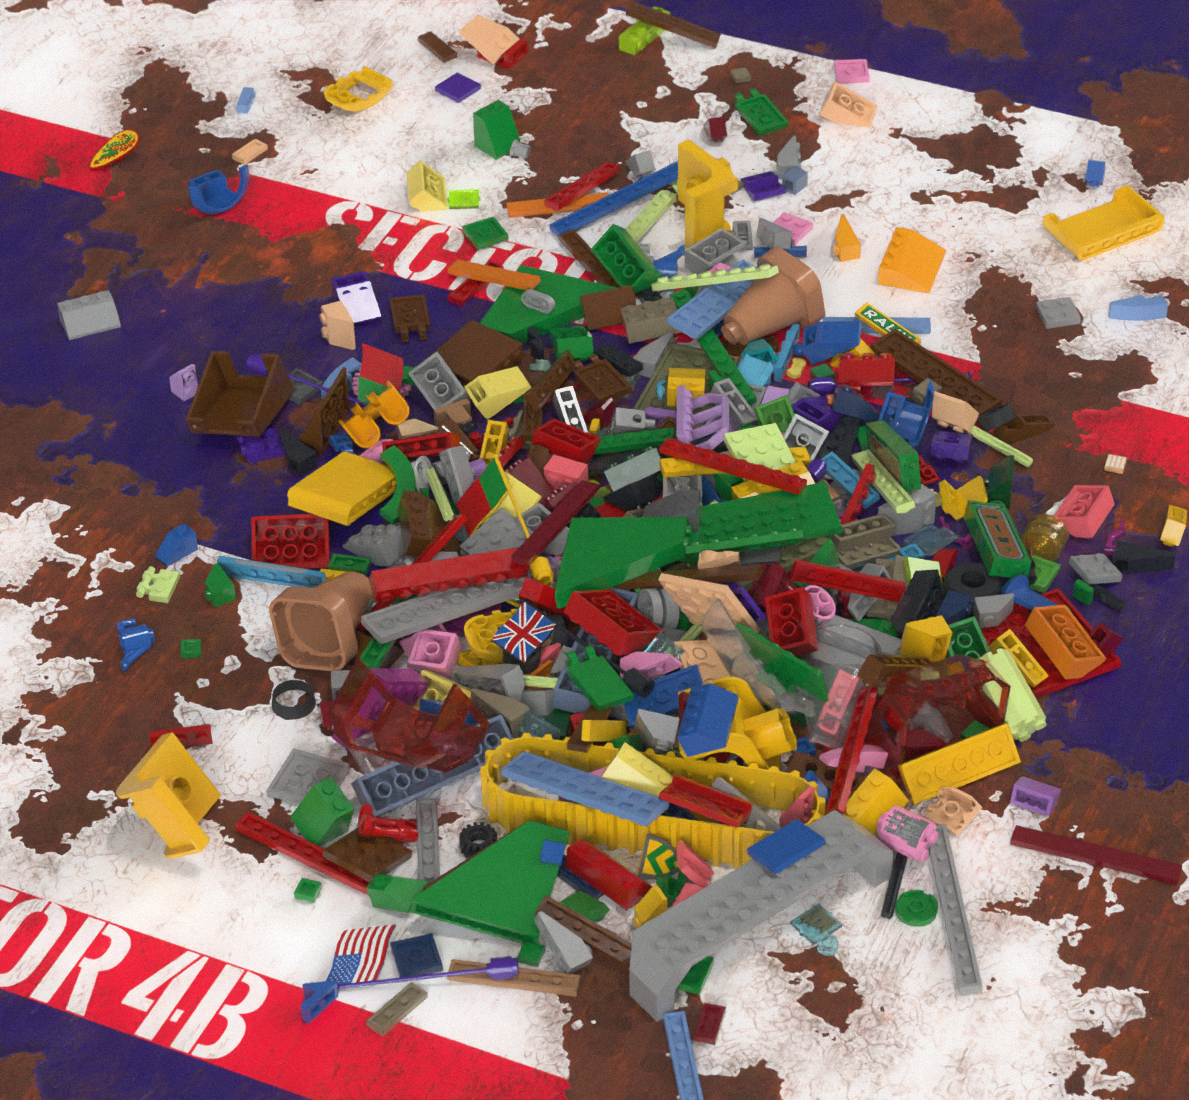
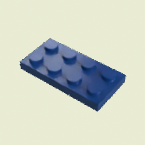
M695 664L653 680L655 683L654 689L645 698H641L632 691L634 694L633 700L624 703L631 729L633 730L638 709L668 716L678 713V692L704 684L699 666Z

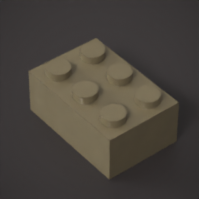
M665 297L653 302L646 301L635 306L628 305L620 309L629 344L662 337L669 332L674 334L681 332L667 324L668 317L677 311L673 297Z

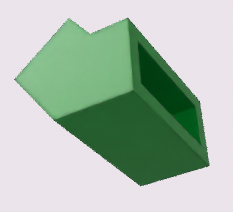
M668 874L664 878L657 877L656 885H658L667 898L668 907L676 901L677 879Z

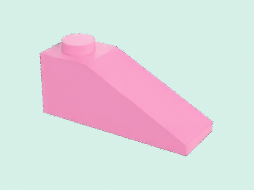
M634 652L620 658V667L623 670L627 671L636 668L650 679L682 667V663L671 654ZM620 673V678L623 680V674Z

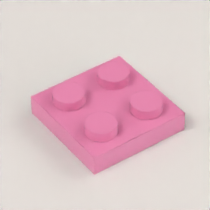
M783 212L773 222L792 231V245L794 246L813 229L812 222Z

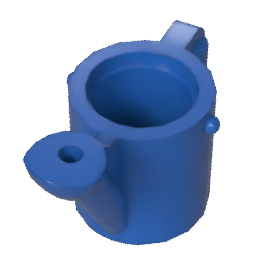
M685 245L680 246L673 253L653 260V264L661 273L660 277L667 276L669 279L672 276L678 275L677 261L681 256L685 255ZM675 289L660 290V291H673V290H675Z
M135 618L122 620L117 623L119 641L125 655L123 660L120 661L122 672L127 671L130 664L145 651L151 649V644L155 643L152 628H147L146 624L136 626Z

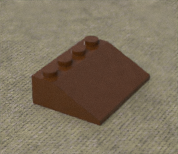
M345 367L341 369L326 396L321 400L320 406L315 410L313 418L307 424L306 430L300 435L299 440L320 456L325 454L330 445L329 436L336 435L341 426L338 421H344L350 411L347 371Z
M404 490L398 506V514L405 556L418 557L450 520L444 521L438 504L424 494ZM457 532L439 552H457L458 557H461Z

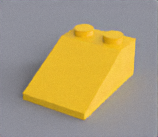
M669 368L667 406H677V387L684 385L686 390L691 391L693 399L704 395L706 369Z

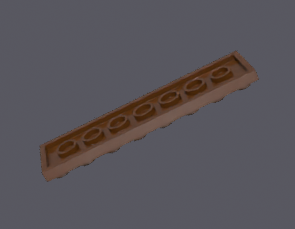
M897 329L870 344V349L877 355L881 353L896 355V367L919 383L929 378L942 387V394L967 402L979 413L978 418L984 413L1002 405L1003 399Z

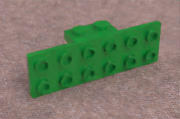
M740 623L735 625L743 652L766 666L755 675L756 682L782 698H785L799 686L823 702L829 701L828 690L823 681V674L818 668L811 667L803 659L796 658L790 651L783 650L776 643L768 641L763 635L753 632L748 626H743Z

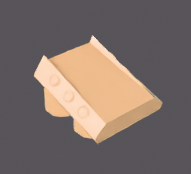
M705 550L699 553L698 569L740 566L739 552Z
M943 787L938 792V800L934 804L929 805L927 813L923 817L935 822L936 825L946 824L949 833L959 835L982 809V806L972 796L955 787Z

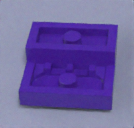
M772 171L740 178L745 191L754 201L786 193L785 186L779 183L778 175Z

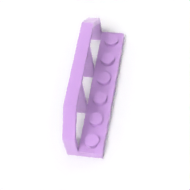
M684 385L677 387L676 436L678 441L691 444L693 440L717 432L706 442L696 445V447L713 450L723 441L724 434L730 432L729 401L726 394L707 393L693 399L691 391L686 390ZM709 403L720 404L693 415L692 410ZM722 415V419L694 430L692 429L694 425Z

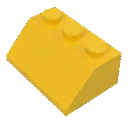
M874 768L847 801V810L843 815L861 824L878 838L877 823L881 815L890 811L895 805L904 808L909 803V800L891 778Z

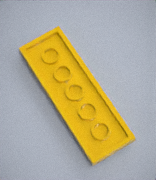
M1004 723L898 765L906 792L912 796V805L938 796L939 790L943 787L958 788L1018 764L1021 761L1009 725Z

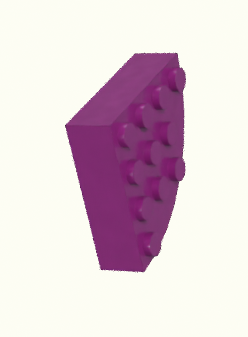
M369 668L332 738L348 751L361 750L369 746L405 717L417 700L426 693V687L430 681L412 668Z

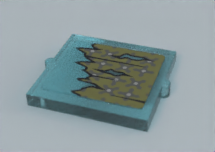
M819 903L790 921V925L800 933V936H804L813 945L842 927V923L833 916V913L828 912Z

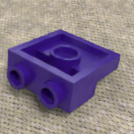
M276 428L265 429L260 437L237 435L241 454L246 456L248 463L284 456V450Z
M936 430L931 442L930 456H934L936 459L952 458L958 462L968 460L973 435Z

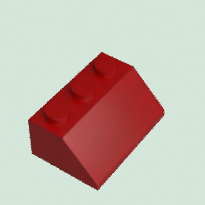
M845 353L844 356L840 357L839 386L847 380H855L857 383H860V386H894L896 355L881 353L879 356H873L872 353H863L862 356H855L854 353Z
M553 418L534 430L532 446L540 445L549 449L548 453L552 456L555 454L563 458L588 464L601 438Z
M803 587L765 597L770 642L776 643L783 650L790 651L796 656L819 651L811 595Z

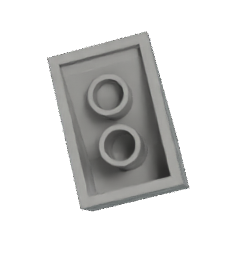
M921 484V489L907 492L914 500L915 508L910 509L907 513L897 514L887 502L878 507V515L884 513L896 525L891 536L920 532L935 522L936 494Z

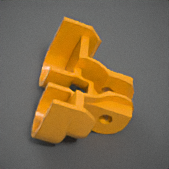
M389 381L386 382L389 388L379 396L374 391L369 395H365L370 403L363 409L356 402V406L351 409L354 416L344 423L343 420L338 421L360 447L370 448L379 441L380 429L374 422L379 416H382L389 424L396 425L404 422L409 415L407 402Z

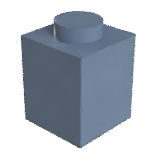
M793 166L782 175V185L785 186L786 191L797 195L807 186L808 172Z

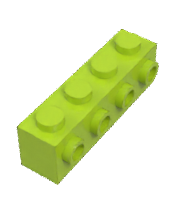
M655 6L653 7V9L670 15L669 11H666L662 8H658ZM637 20L619 36V50L637 55L664 30Z

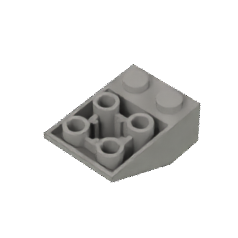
M368 524L362 527L358 534L351 536L348 539L349 541L343 545L344 549L359 557L371 558V563L375 566H390L405 553L401 526L396 525L372 526Z

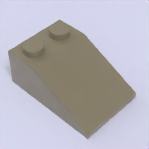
M475 688L470 690L471 705H476V722L478 724L502 714L513 739L521 738L523 733L531 735V712L526 704H522L515 698Z

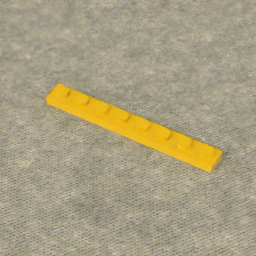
M806 447L789 448L796 462L801 460L805 466H808L811 460ZM664 458L659 461L664 478L725 473L678 458Z

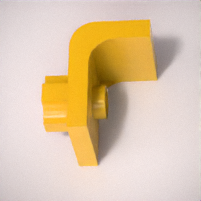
M690 139L678 144V200L685 205L686 249L721 228L731 233V226L724 219V197L738 190V178L734 176L731 170V163L723 157L715 159Z
M722 677L701 684L711 683L737 694L739 698L726 748L687 757L679 742L680 753L685 761L689 762L717 752H731L740 756L747 766L751 763H756L759 769L769 770L772 766H778V770L782 772L781 754L797 749L796 736L791 727L790 717L785 709L782 707L766 712L749 684L737 677ZM691 688L684 690V692L689 694Z
M173 732L164 734L116 790V795L120 799L130 797L134 802L131 807L141 819L146 818L167 844L164 850L166 858L174 859L202 852L211 841L198 823L221 794Z

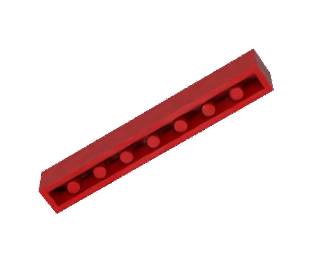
M516 547L371 571L369 583L374 600L385 602L392 598H408L411 595H426L435 591L445 592L453 588L463 589L471 585L481 586L489 582L499 583L507 579H521L527 576L530 566L512 562V555L519 548Z

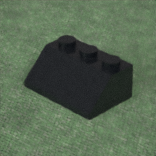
M662 473L630 483L603 498L605 501L625 511L645 508L652 501L658 499L663 490V483L657 480V476L662 475Z

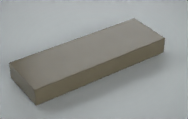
M410 982L367 1019L366 1026L383 1037L428 998V992Z

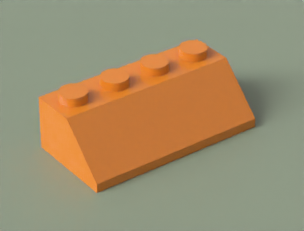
M1066 605L1033 608L1025 626L1065 679L1082 678L1105 662L1106 657Z

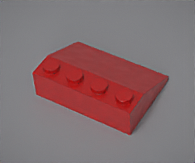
M314 514L251 517L252 561L308 570L328 569L330 563L329 519Z
M610 589L573 591L564 610V613L570 617L571 621L581 625L585 632L594 635L599 643L608 646L611 652L618 656L634 653L665 633L664 630Z

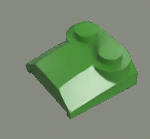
M787 395L754 407L760 426L776 423L780 432L784 433L795 416Z

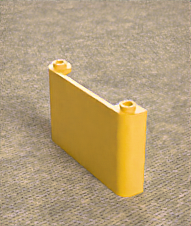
M1125 185L1115 190L1111 202L1058 221V216L1055 213L1044 215L1042 226L1080 260H1086L1159 232L1164 225L1165 216L1129 185Z
M344 451L291 487L287 494L289 498L288 506L348 526L395 492L396 477L388 465Z

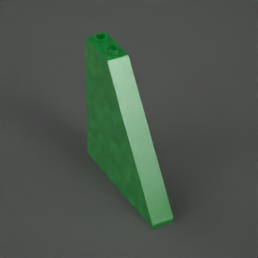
M520 265L516 270L517 272L540 276L541 282L532 290L551 296L555 301V308L550 313H543L529 308L521 300V296L526 290L505 286L480 324L524 343L527 342V329L534 327L541 336L548 333V329L560 328L574 322V318L575 321L584 318L580 296L616 289L617 287Z
M688 517L571 518L555 589L557 608L567 606L573 591L607 590L684 558L685 546L690 544L689 537L692 536V525H688Z
M527 821L415 896L412 901L411 913L521 944L524 941L537 944L540 931L534 922L536 917L535 911L546 895L552 896L560 865L540 862L543 842L548 840L565 844V852L570 832L562 828L544 825L541 822Z

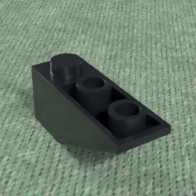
M281 427L278 428L288 469L302 477L317 468L316 452L306 446L301 440L292 436L290 432L285 431Z
M1118 541L1113 554L1112 564L1119 572L1128 574L1174 569L1176 553Z

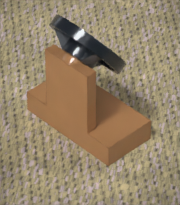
M467 398L434 410V422L437 428H440L438 425L448 418L455 421L463 432H468L478 427L477 423L470 422L472 417L470 402Z

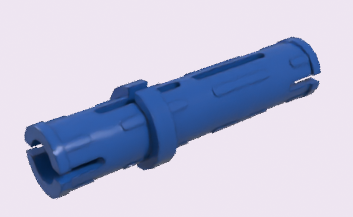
M806 245L790 246V249H783L794 257L807 256ZM754 247V258L762 257L771 248Z

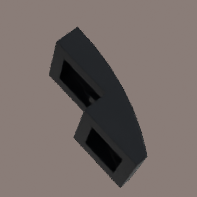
M531 327L527 329V343L531 346V355L536 360H544L543 341L537 330Z

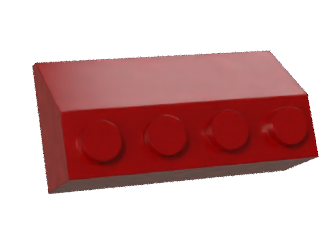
M583 838L567 847L565 867L626 911L638 904L653 887L610 855Z

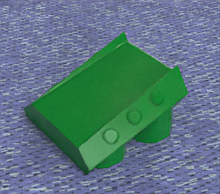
M581 890L573 892L559 902L593 922L602 921L606 917V913L610 911L605 903Z

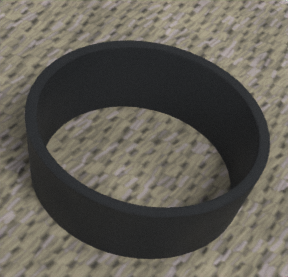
M301 680L284 681L277 685L272 693V710L277 716L284 719L295 720L309 715L316 705L311 686ZM289 690H301L310 694V698L299 706H283L276 701V698L281 693Z

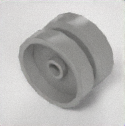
M645 588L639 592L637 610L658 627L675 629L679 620V606L672 600L670 594L663 588L657 590L655 588Z

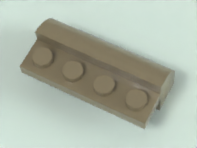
M884 513L841 525L843 533L827 536L832 539L840 558L839 563L849 569L864 566L866 563H874L876 558H892L898 555V549L901 548L891 538L896 525Z
M896 555L895 560L876 558L875 564L884 566L893 580L905 582L906 591L908 587L904 564L906 557ZM877 598L867 611V617L882 618L892 622V615L895 613L899 602Z

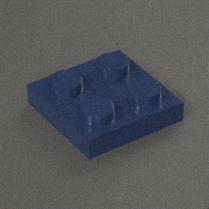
M433 933L390 942L399 978L443 971V965Z

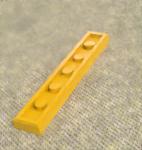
M583 720L582 741H610L627 734V721Z

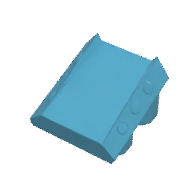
M748 353L741 358L737 368L748 384L768 386L771 383V373L774 367L770 361L759 360L749 356Z

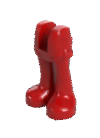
M362 804L357 824L359 835L366 837H391L395 841H402L404 843H414L417 841L418 831L415 822L402 818L383 819L373 815V809L370 804Z

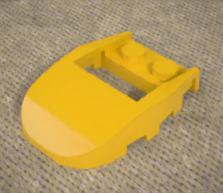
M363 66V70L360 72H350L348 77H340L337 79L336 84H330L324 90V96L328 102L348 111H361L377 104L393 88V80ZM358 82H362L378 92L376 94L372 93L368 96V99L363 100L347 90L351 89Z
M511 609V612L501 613L500 610L492 611L491 615L484 616L481 614L469 619L464 626V635L473 652L488 661H503V649L492 642V639L498 628L503 626L518 609Z

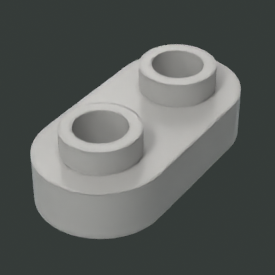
M528 289L521 296L525 306L537 311L550 313L555 308L554 299L538 291Z

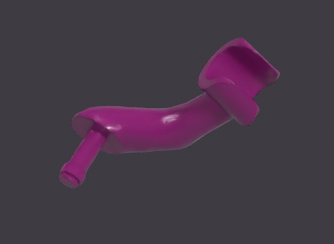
M943 516L939 517L942 524L939 529L949 541L959 543L965 549H969L975 544V542L969 541L972 538L971 534H967L965 537L953 534L950 524H945Z
M1120 520L1119 529H1115L1107 536L1104 555L1113 556L1116 545H1113L1114 540L1126 534V530H1123L1124 520Z

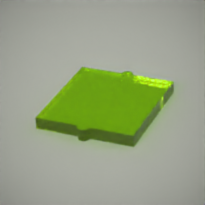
M479 189L449 190V197L447 198L449 210L479 209V201L481 200Z

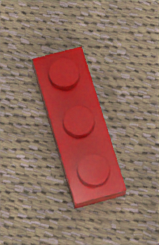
M210 724L149 732L151 748L162 735L173 732L184 748L213 744Z

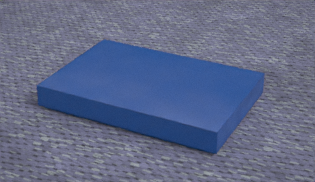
M796 819L747 848V853L768 870L777 874L825 845V838Z

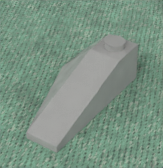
M495 664L450 669L454 682L471 690L475 688L515 698L518 701L521 699L525 681L520 665Z

